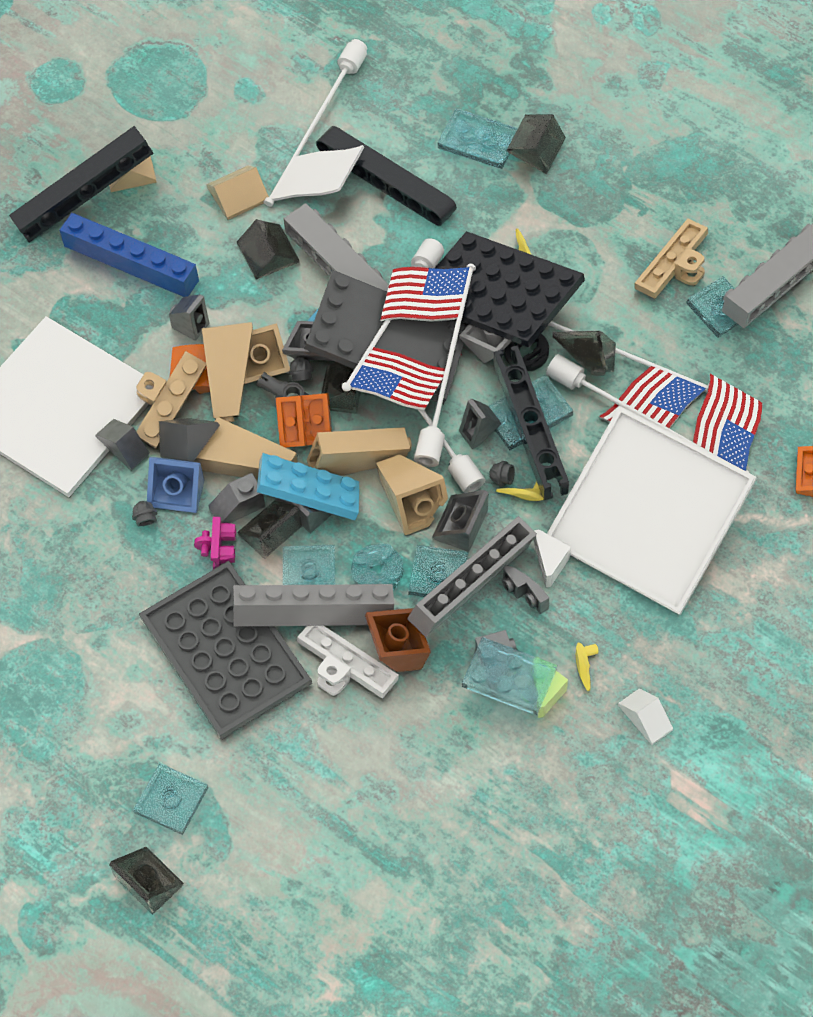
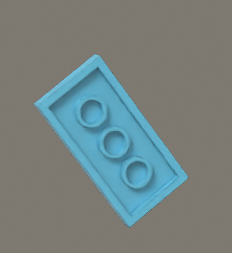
M262 453L259 461L258 493L356 520L359 513V481L350 477L336 475L326 470L312 468L299 462L295 463L275 455Z

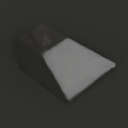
M602 331L553 332L552 337L591 375L604 376L606 372H614L616 343Z

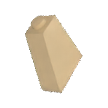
M400 454L377 462L376 466L380 482L404 535L429 527L434 520L433 515L438 507L443 506L448 500L443 476Z

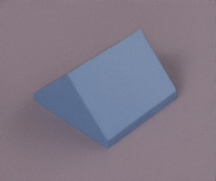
M150 457L147 502H151L154 508L197 513L205 481L201 463Z

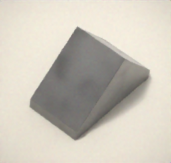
M470 399L467 402L459 432L470 447L474 449L502 423L488 405Z
M116 419L110 421L95 435L130 470H133L149 455L147 448L134 427Z

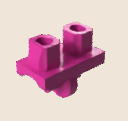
M213 517L212 537H210L209 531L204 530L202 531V536L194 539V547L201 550V556L207 557L211 550L213 570L227 561L235 563V547L222 546V542L236 541V526L232 523H222L221 517Z

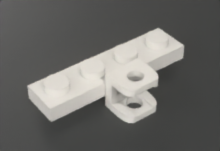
M307 626L297 637V643L323 659L318 668L319 678L317 685L332 696L339 694L350 682V678H352L383 699L398 681L399 675L325 626Z

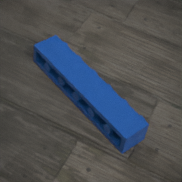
M71 213L59 230L64 247L182 297L189 296L199 282L196 264L77 214Z

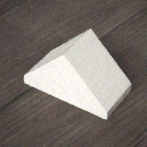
M534 530L537 535L533 539L545 587H551L570 559L571 547L541 530Z
M639 688L618 703L621 710L651 745L673 731V727L658 697Z

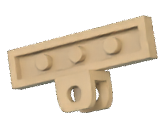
M687 218L634 283L635 289L656 299L674 275L675 279L685 284L696 285L705 274V270L701 266L705 262V258L695 249L708 235V227ZM688 273H696L697 275L690 277Z
M185 351L168 381L152 372L144 373L136 386L138 397L152 406L136 431L144 443L157 449L160 444L159 421L174 420L207 367L206 362ZM150 385V386H152L153 388H152V389H146L145 387Z

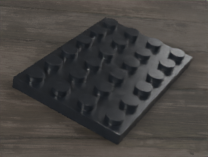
M467 231L435 267V269L466 268L468 264H474L476 270L472 273L461 321L529 348L585 281L584 274Z

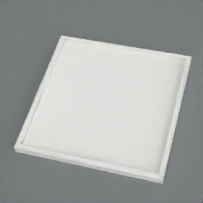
M46 316L0 366V455L62 494L70 497L110 451L95 435L113 419L131 426L149 405L137 395L136 386L143 374ZM149 385V386H146L145 388H146V389H152L153 387Z
M619 406L547 534L570 546V556L681 615L755 484L757 477Z

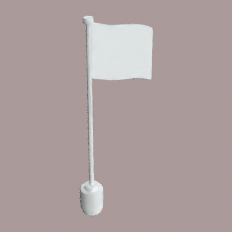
M353 39L345 46L337 60L342 72L270 197H266L264 201L266 206L272 207L274 201L292 197L320 196L340 191L364 149L363 145L346 150L319 151L300 156L299 154L345 74L357 73L366 58L367 46L362 41Z

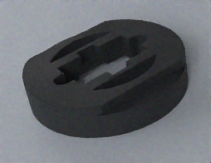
M540 334L535 340L538 343L533 352L523 357L527 371H533L542 367L548 359L549 343L543 334ZM513 341L505 348V358L508 363V358H511V347L516 343ZM518 343L515 345V346L518 345V348H521V347L523 346V345L518 344Z

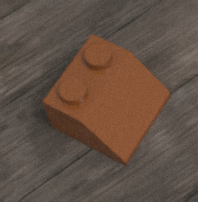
M413 608L366 612L365 617L380 661L396 672L422 670L431 651L426 637L407 619Z

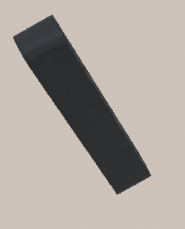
M331 126L316 141L319 151L346 150L363 145L364 149L351 172L437 226H441L457 209L455 202L448 195L336 126Z

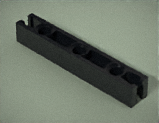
M133 126L9 216L26 240L31 242L154 153L144 137Z
M518 345L511 347V358H508L510 364L515 365L508 367L502 361V356H504L503 350L495 351L494 367L543 500L553 498L551 484L547 483V480L556 478L558 481L561 496L568 494V477ZM542 463H550L551 465L544 466Z

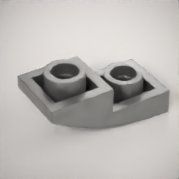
M509 565L503 567L502 584L507 592H512L517 599L524 595L531 608L535 607L539 614L549 609V597L535 581L516 568Z

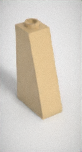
M252 322L202 328L214 419L219 417L225 421L234 422V417L240 416L253 334Z
M219 417L216 418L215 422H218L220 426L193 461L201 463L202 471L243 477L253 473L256 480H258L259 461L262 453L275 455L295 463L298 462L296 452Z
M405 427L317 432L307 458V463L309 467L326 470L340 476L377 468V462L400 454L407 457L412 447L411 439L407 437Z

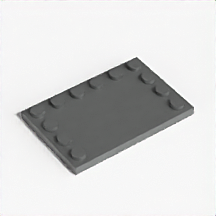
M333 270L304 349L355 369L384 323L380 319L387 291ZM392 319L375 345V348L400 353L425 364L445 368L456 319L443 321ZM461 322L442 402L443 405L447 400L464 344L459 335L469 325ZM442 381L431 400L438 402Z
M229 561L139 613L141 620L220 739H223L312 684V679L275 626L233 627V585H245V583Z

